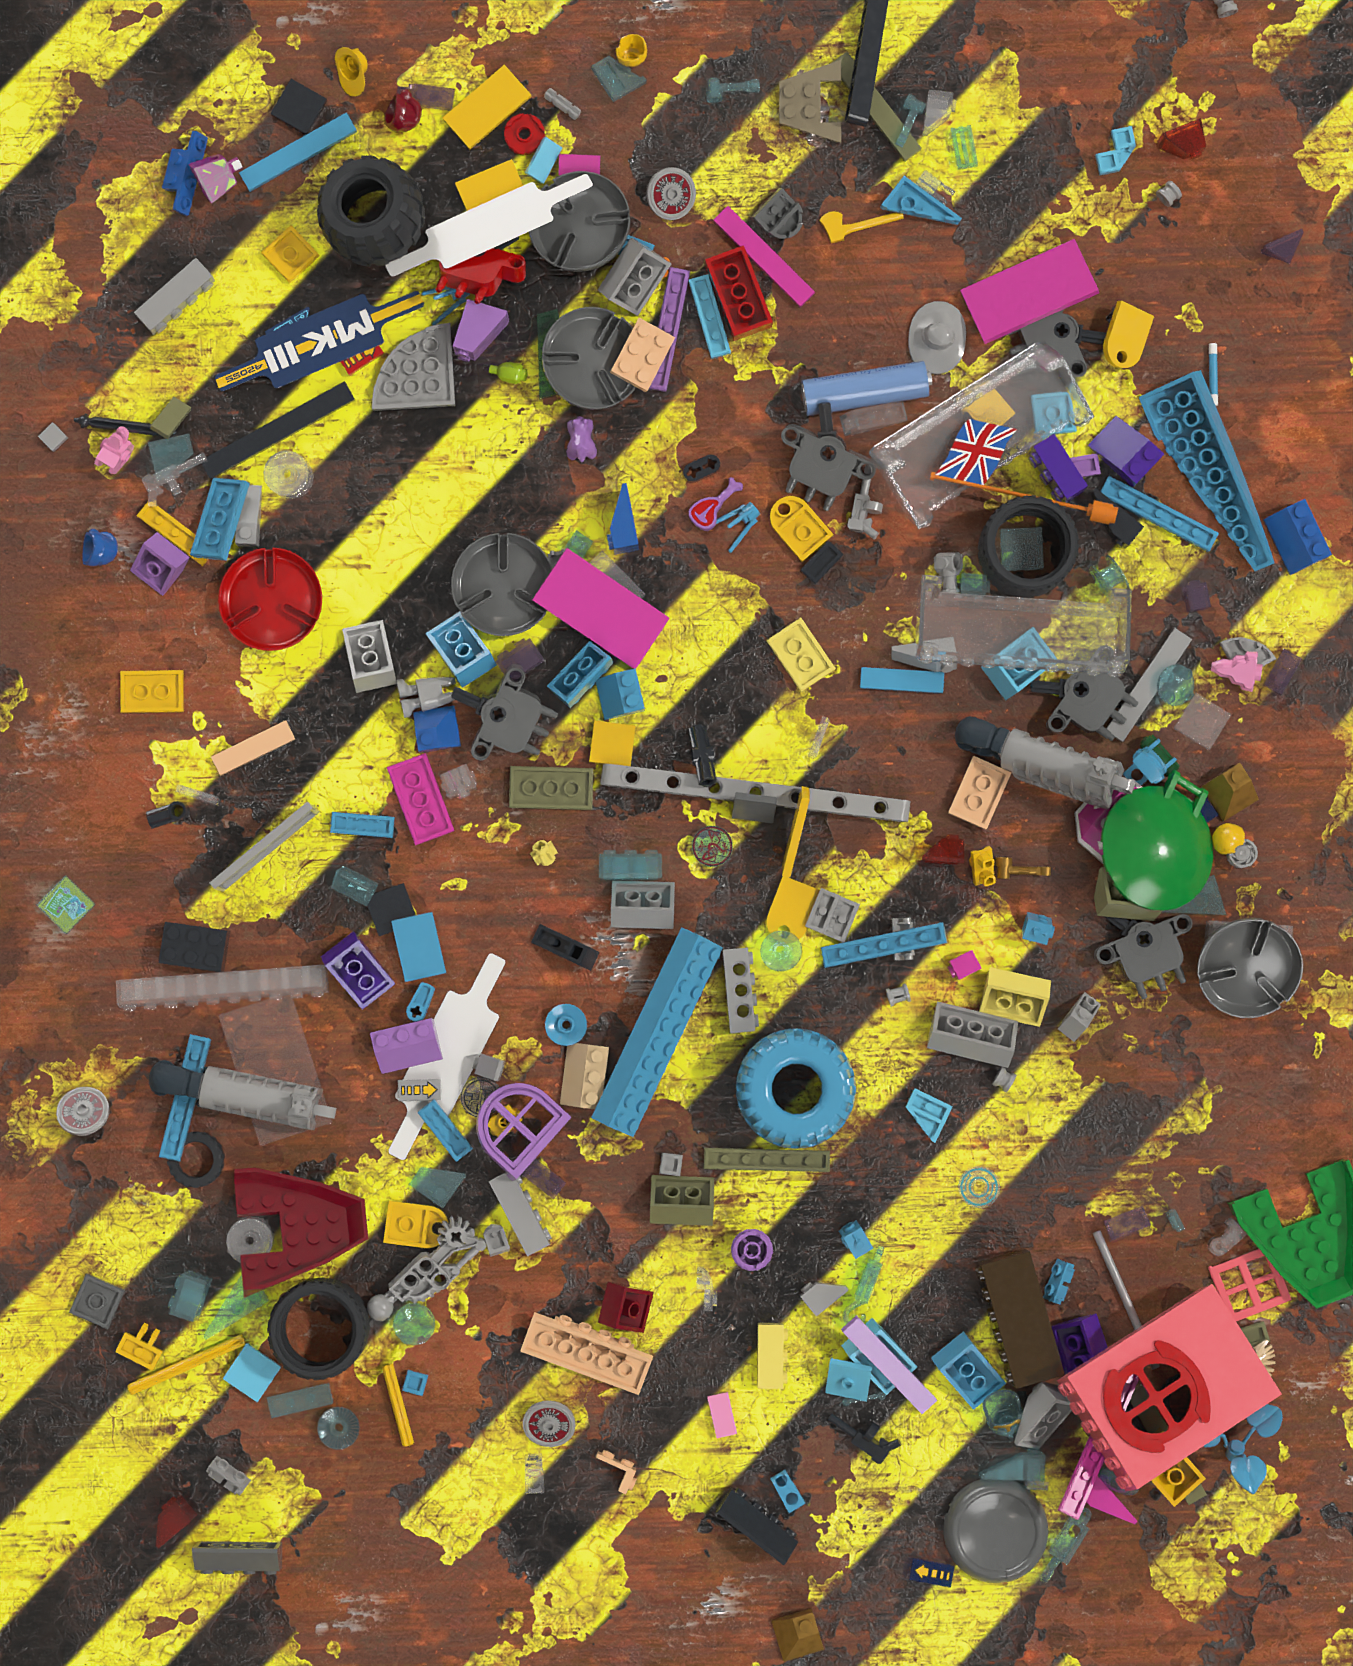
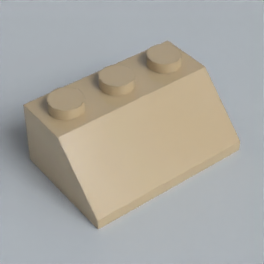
M580 1043L567 1046L560 1099L561 1105L588 1109L596 1108L604 1092L609 1047Z

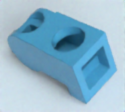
M786 1470L771 1477V1481L789 1513L806 1503Z

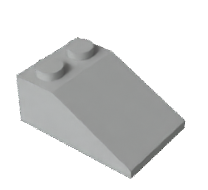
M383 620L343 628L342 631L356 693L397 684Z
M1040 1382L1035 1385L1032 1390L1033 1392L1027 1398L1014 1441L1017 1446L1039 1449L1072 1411L1069 1406L1070 1401L1060 1393L1058 1385Z

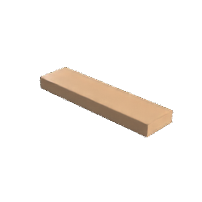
M285 720L211 758L219 775L222 776L296 739L288 722Z

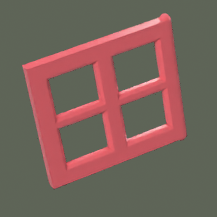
M1260 1249L1213 1267H1208L1215 1288L1235 1321L1292 1300L1283 1277L1267 1258L1271 1273L1254 1280L1252 1279L1246 1263L1265 1256ZM1238 1266L1244 1283L1225 1290L1219 1273ZM1274 1278L1280 1295L1261 1302L1255 1285ZM1247 1289L1253 1306L1234 1313L1228 1296Z

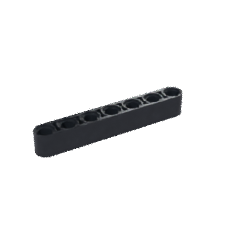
M889 0L864 1L845 114L846 123L866 127L868 123Z

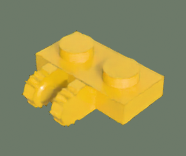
M144 1323L137 1337L125 1332L115 1352L153 1371L163 1353V1350L153 1346L160 1330L155 1329L147 1343L141 1340L148 1330V1324Z

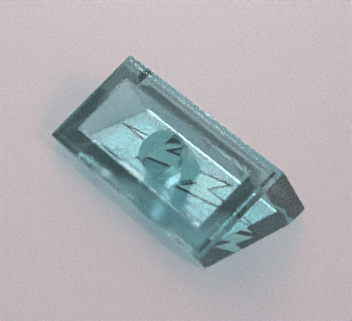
M343 866L336 870L331 888L367 906L377 889L378 883Z

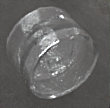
M287 450L277 452L271 456L265 464L263 473L265 483L269 489L286 499H296L306 494L312 486L314 477L312 467L308 461L296 452ZM288 471H290L291 476L289 478H285V474Z
M260 1216L242 1217L232 1225L227 1234L226 1244L228 1252L238 1262H240V1255L269 1253L274 1246L275 1235L272 1226ZM247 1237H252L254 1239V1243H247Z

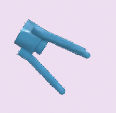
M445 286L442 290L445 292L434 296L433 299L437 300L451 294L453 300L458 299V301L432 322V325L438 324L460 304L466 302L465 297L469 296L470 293L464 292L461 298H456V289ZM436 288L423 291L422 295L437 293Z
M751 502L747 505L743 504L717 519L716 524L738 514L739 517L728 524V528L736 525L741 520L745 524L749 522L729 548V553L737 547L750 528L758 522L756 518L760 513Z

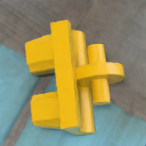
M987 846L979 851H971L969 864L972 867L973 883L976 886L980 884L984 886L995 884L992 848Z

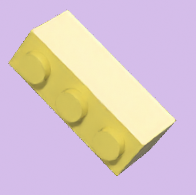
M758 1323V1389H783V1384H787V1371H783V1362H787V1350L783 1348L784 1341L788 1340V1329L784 1328L783 1323Z

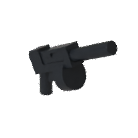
M833 1413L827 1419L852 1437L851 1443L871 1456V1459L877 1464H881L890 1451L902 1446L899 1438L891 1442L884 1438H880V1442L875 1440L873 1437L880 1426L874 1422H871L864 1432L861 1429L855 1430Z

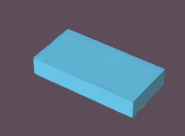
M543 137L525 174L540 184H544L562 147L549 138Z

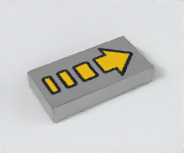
M441 1079L398 1080L399 1101L441 1100Z

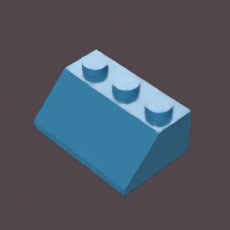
M589 641L547 687L563 703L571 708L594 685L601 675L607 672L613 661L609 655Z

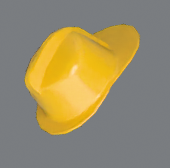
M346 47L339 48L335 53V63L341 86L347 94L356 97L364 91V73L368 67L367 59L358 48L352 50Z

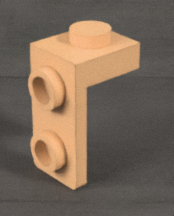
M603 1450V1452L598 1451L596 1458L626 1471L618 1491L624 1494L627 1493L628 1489L632 1491L637 1480L633 1478L636 1472V1468L633 1467L634 1463L626 1459L619 1461L614 1458V1454Z

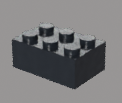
M165 922L158 963L224 973L230 931Z

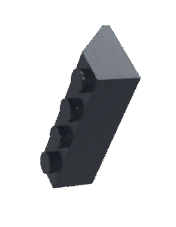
M731 1486L717 1504V1513L784 1566L799 1542L798 1538H796L797 1533L788 1526L786 1529L779 1524L781 1521L772 1513L768 1516L762 1511L764 1507L757 1501H749L746 1498L747 1494L739 1487L734 1489Z

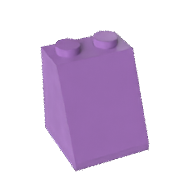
M467 299L453 344V349L458 359L465 362L475 361L508 325V312L486 304H476L473 300Z

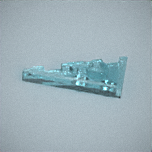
M241 1274L212 1323L207 1328L204 1334L205 1340L270 1301L264 1290L243 1298Z

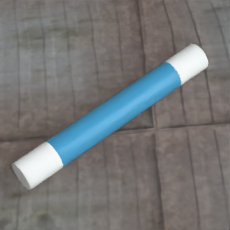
M1211 343L1209 344V391L1215 406H1218L1217 344Z

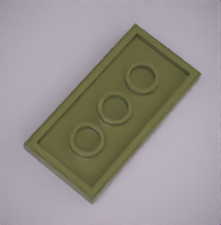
M510 766L509 808L592 810L594 769Z

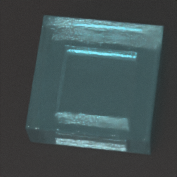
M1175 1209L1166 1212L1174 1231L1180 1232L1185 1229Z

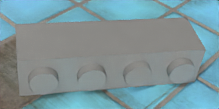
M195 258L134 313L153 335L156 332L160 333L167 327V323L171 319L175 320L182 314V310L187 305L191 306L194 304L199 294L210 290L214 285L215 279L199 260Z
M505 1172L490 1180L489 1183L528 1257L551 1244L549 1240L552 1237L547 1227L542 1228L539 1222L542 1220V1217L537 1208L533 1210L530 1202L533 1200L528 1190L523 1191L520 1185L523 1183L521 1177L519 1176L516 1180L512 1181L506 1176L508 1173Z

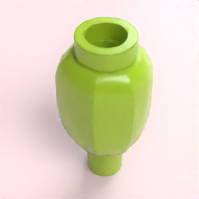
M504 362L499 366L490 365L489 373L497 374L499 379L504 382L518 384L521 381H526L528 370L524 369L521 364Z

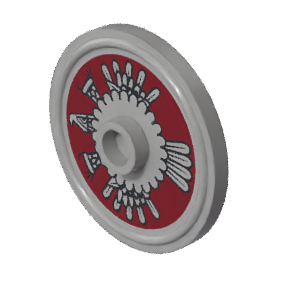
M668 167L658 171L651 178L647 187V201L651 210L660 218L667 220L682 218L694 205L696 198L695 184L685 171L679 168Z
M79 1087L69 1091L62 1097L57 1106V1120L60 1126L72 1135H89L99 1130L107 1121L110 1110L109 1103L101 1091L92 1087Z
M556 1401L535 1403L529 1407L523 1418V1430L526 1436L540 1446L555 1447L562 1445L573 1436L576 1422L573 1413L567 1406Z

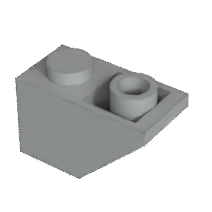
M1084 992L1065 1016L1058 1030L1075 1042L1088 1028L1101 1004Z

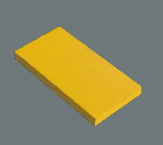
M503 65L443 117V120L470 150L532 96L511 71Z
M801 787L782 863L783 877H791L810 801V789L808 787Z

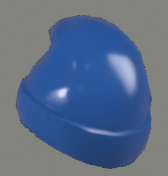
M90 529L84 537L83 564L87 566H102L115 559L118 552L116 538L109 532H99L96 529Z

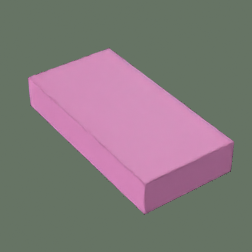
M728 1392L707 1396L716 1438L737 1434Z

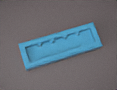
M332 812L330 833L393 838L395 817Z
M435 1099L418 1111V1114L456 1162L473 1149Z

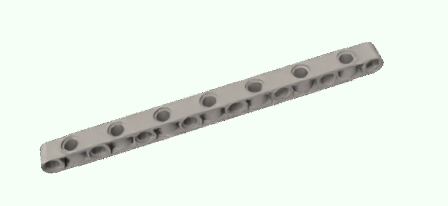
M603 764L600 785L725 801H734L735 792L750 794V790L756 787L761 790V795L776 797V807L796 809L797 804L791 800V795L801 791V787L717 777L716 783L719 784L720 791L718 793H711L708 787L698 784L697 774L614 764ZM633 772L637 775L638 779L635 783H628L626 781L628 773ZM674 777L678 779L679 785L676 788L668 787L667 780ZM809 788L810 801L808 811L908 822L911 801ZM837 797L841 798L844 802L843 807L839 809L835 808L832 803L833 799ZM880 802L885 806L884 813L879 814L875 812V803Z

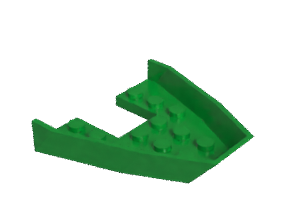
M1342 1159L1305 1173L1320 1213L1282 1227L1268 1189L1260 1190L1227 1203L1239 1225L1279 1274L1315 1308H1320L1353 1295V1169L1350 1161L1347 1159Z

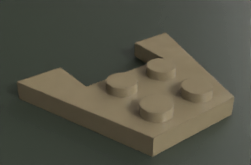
M841 60L779 81L780 125L841 144V122H821L820 82H841Z

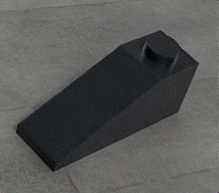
M1095 488L1090 494L1093 501L1110 503L1114 507H1118L1115 523L1104 525L1109 536L1113 538L1112 542L1119 548L1124 547L1126 549L1144 526Z
M539 924L531 943L590 971L600 953L542 924Z

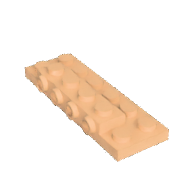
M534 1312L521 1352L639 1395L653 1358L652 1355L633 1349L634 1344H631L628 1338L620 1337L617 1339L612 1337L611 1333L607 1330H600L598 1332L591 1329L592 1327L588 1323L581 1322L577 1324L571 1322L572 1319L566 1315L555 1316V1319Z

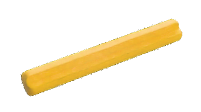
M387 1364L382 1367L401 1442L403 1447L410 1446L414 1441L394 1365Z

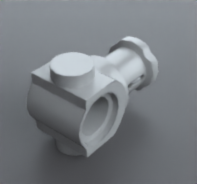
M959 552L938 553L934 557V568L939 576L942 577L943 589L941 593H959L957 575H960L963 568L962 554Z

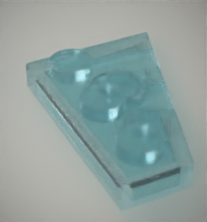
M1215 875L1209 876L1203 889L1189 903L1176 909L1163 910L1161 913L1226 915Z

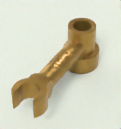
M996 857L997 878L1010 879V874L1051 875V867L1012 866V858Z

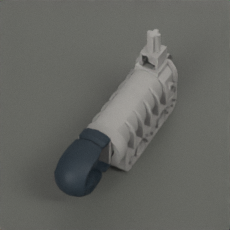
M965 717L956 727L955 740L960 749L982 756H994L995 759L1001 761V768L1011 771L1013 776L1020 781L1103 809L1110 808L1113 790L1126 794H1132L1135 782L1122 777L1124 768L1119 761L1115 762L1112 759L1100 756L1096 759L1090 757L1088 752L1084 751L1081 754L1075 752L1073 747L1069 746L1066 749L1060 747L1058 742L1054 741L1051 744L1045 742L1043 737L1036 739L1030 737L1028 732L1016 728L1010 733L1008 729L996 728L995 725L976 717Z
M167 1060L157 1062L149 1073V1086L154 1094L159 1096L166 1094L199 1098V1106L202 1108L308 1130H315L316 1115L335 1119L337 1108L318 1104L323 1093L321 1088L208 1066L205 1073L194 1072L184 1067L174 1066L172 1062Z

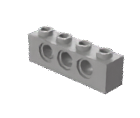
M748 948L722 950L730 1033L755 1031V1027H759L758 1014H754L753 1006H757L756 993L752 994L751 985H755L754 972L750 973L749 965L753 964V954L748 952ZM740 963L744 965L745 972L743 975L738 976L733 972L735 964ZM739 984H743L747 988L746 995L742 997L735 993V988ZM740 1005L748 1007L749 1013L746 1017H740L737 1014V1008Z

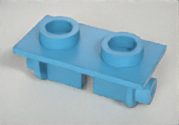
M1057 1258L1056 1263L1052 1267L1049 1282L1044 1289V1299L1057 1304H1061V1301H1064L1068 1287L1062 1284L1063 1281L1071 1282L1075 1272L1073 1264Z

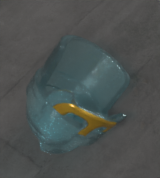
M1011 1390L995 1391L984 1399L982 1405L987 1424L995 1434L1012 1439L1014 1438L1013 1435L1018 1431L1023 1415L1019 1397Z

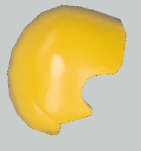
M629 34L620 39L619 47L616 48V56L619 63L626 67H637L645 61L647 45L643 37Z
M1225 823L1218 826L1212 836L1214 849L1222 855L1235 853V848L1244 844L1245 833L1242 827L1235 824Z

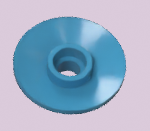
M561 1004L554 1007L548 1013L545 1029L553 1042L569 1046L583 1038L587 1029V1020L584 1013L578 1007L571 1004ZM564 1021L570 1022L568 1029L563 1028L562 1023Z

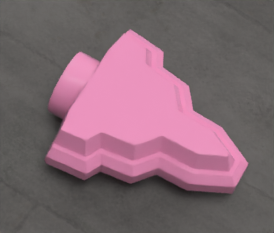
M1247 651L1245 655H1236L1231 660L1221 659L1212 662L1211 671L1220 677L1229 678L1232 684L1239 685L1242 690L1252 692L1255 681H1261L1263 664H1257L1258 652Z

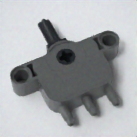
M512 664L507 668L496 694L489 696L483 694L480 698L458 687H455L451 694V698L475 708V713L481 716L482 723L471 745V753L476 760H485L494 745L508 752L517 753L523 750L538 756L540 750L527 742L532 732L548 737L549 731L536 725L541 714L554 719L557 718L558 713L541 705V700L537 695L521 688L525 679V672L519 664ZM515 670L519 671L521 677L512 679L509 676L510 673ZM500 708L502 714L499 713L498 716H495L494 710L497 711ZM478 745H483L486 747V751L484 753H477L475 748Z

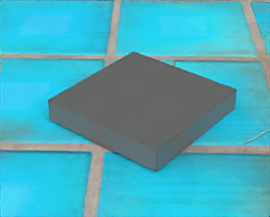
M735 792L732 818L773 823L777 798Z
M86 1273L69 1313L109 1329L125 1289Z

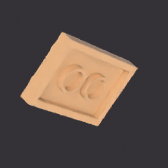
M638 318L610 373L647 392L675 337Z
M973 756L948 813L987 830L1012 772Z

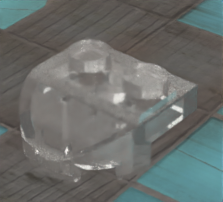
M697 1266V1273L701 1275L696 1277V1289L704 1290V1311H713V1306H717V1292H713L711 1275L704 1267Z

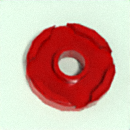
M518 114L512 117L506 124L504 131L505 142L514 153L531 155L536 152L543 137H545L544 126L534 115ZM526 129L531 134L529 138L522 139L519 137V132Z

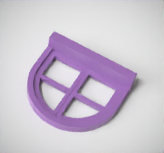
M523 1083L509 1084L495 1090L481 1105L476 1122L477 1135L484 1151L508 1173L506 1176L514 1181L562 1129L571 1116L539 1088ZM510 1095L531 1097L530 1102L516 1117L498 1102ZM535 1101L540 1103L553 1116L537 1136L519 1121ZM493 1108L510 1123L494 1142L491 1140L488 1131V1119ZM512 1127L516 1128L530 1141L529 1145L514 1162L496 1147Z

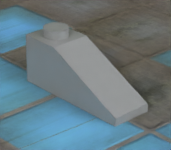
M249 485L236 528L235 543L238 547L259 548L261 485Z
M953 638L891 647L892 660L934 672L942 671L947 673L957 669V655Z

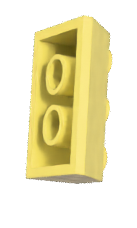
M990 967L984 985L979 1012L1040 1027L1050 998L1051 980Z

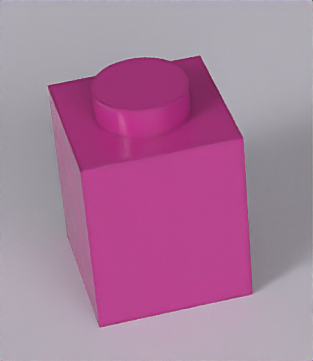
M972 950L948 961L950 966L947 967L952 978L956 977L957 980L981 969Z

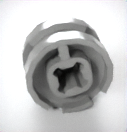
M1244 839V844L1237 846L1235 853L1226 855L1227 861L1232 866L1245 868L1251 866L1256 861L1258 851L1252 841Z

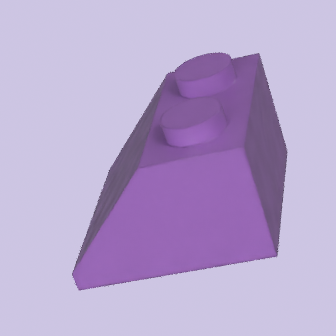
M157 532L143 543L130 571L163 596L182 573L190 557Z

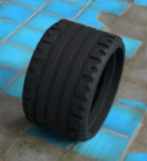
M1026 495L1022 498L1016 497L994 511L985 524L978 542L980 566L982 565L983 573L988 580L992 581L991 584L1000 591H1005V594L1014 597L1032 598L1033 596L1037 597L1048 593L1061 583L1073 568L1079 549L1077 528L1074 527V521L1069 513L1065 512L1064 508L1059 506L1058 503H1053L1050 499ZM1017 516H1034L1042 519L1052 527L1059 539L1061 549L1060 559L1054 571L1041 578L1026 579L1013 575L1005 569L996 554L995 539L998 528L1007 520Z
M312 1278L295 1285L279 1298L270 1313L267 1333H269L268 1341L270 1349L273 1350L272 1354L279 1364L284 1365L283 1368L307 1380H325L341 1374L358 1359L367 1344L370 1332V1319L367 1308L364 1306V1301L359 1294L354 1292L353 1288L332 1278ZM312 1294H322L336 1299L346 1308L352 1321L353 1335L347 1351L342 1356L328 1362H315L300 1356L293 1349L286 1334V1320L292 1305L298 1299Z

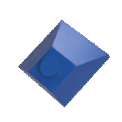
M454 705L423 712H413L418 751L420 753L461 747Z

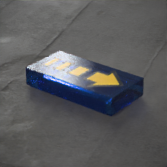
M912 1558L909 1580L951 1588L955 1566Z

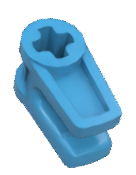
M424 982L420 983L406 1010L408 1018L412 1021L417 1022L425 1018L435 991L433 986ZM417 1006H419V1011L422 1012L421 1016L417 1015L415 1018H413V1013L411 1012L412 1008L416 1009Z

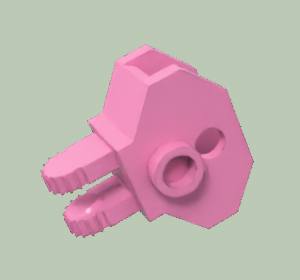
M120 426L116 433H113L108 439L105 438L100 445L101 450L94 464L97 466L105 464L110 467L109 473L116 474L129 460L134 449V445L128 441L129 430Z

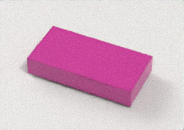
M559 154V175L575 171H588L600 174L601 155Z

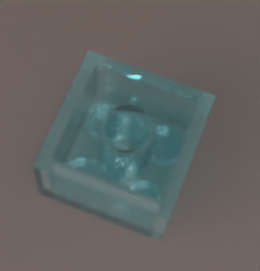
M190 1270L178 1276L175 1283V1288H178L174 1296H171L168 1308L171 1309L169 1314L191 1322L199 1319L213 1278Z

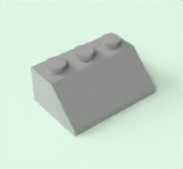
M630 238L598 288V291L610 301L638 316L671 266V263L647 246Z
M612 881L611 927L673 929L675 882Z

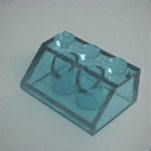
M603 850L604 854H599V880H662V854H658V850H645V854H637V850H624V854H616V850Z

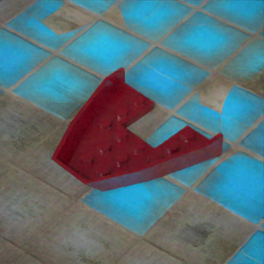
M256 1167L234 1169L237 1217L279 1214L282 1241L281 1252L240 1255L243 1298L322 1266L369 1239L364 1198L321 1182Z

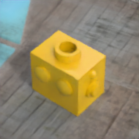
M510 1104L504 1106L515 1117L520 1113L517 1108H513ZM498 1113L489 1119L488 1127L491 1130L490 1133L498 1137L510 1123L508 1122L507 1124L506 1119Z

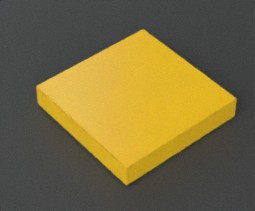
M292 225L261 252L289 284L320 256Z
M594 720L589 762L631 767L636 726Z

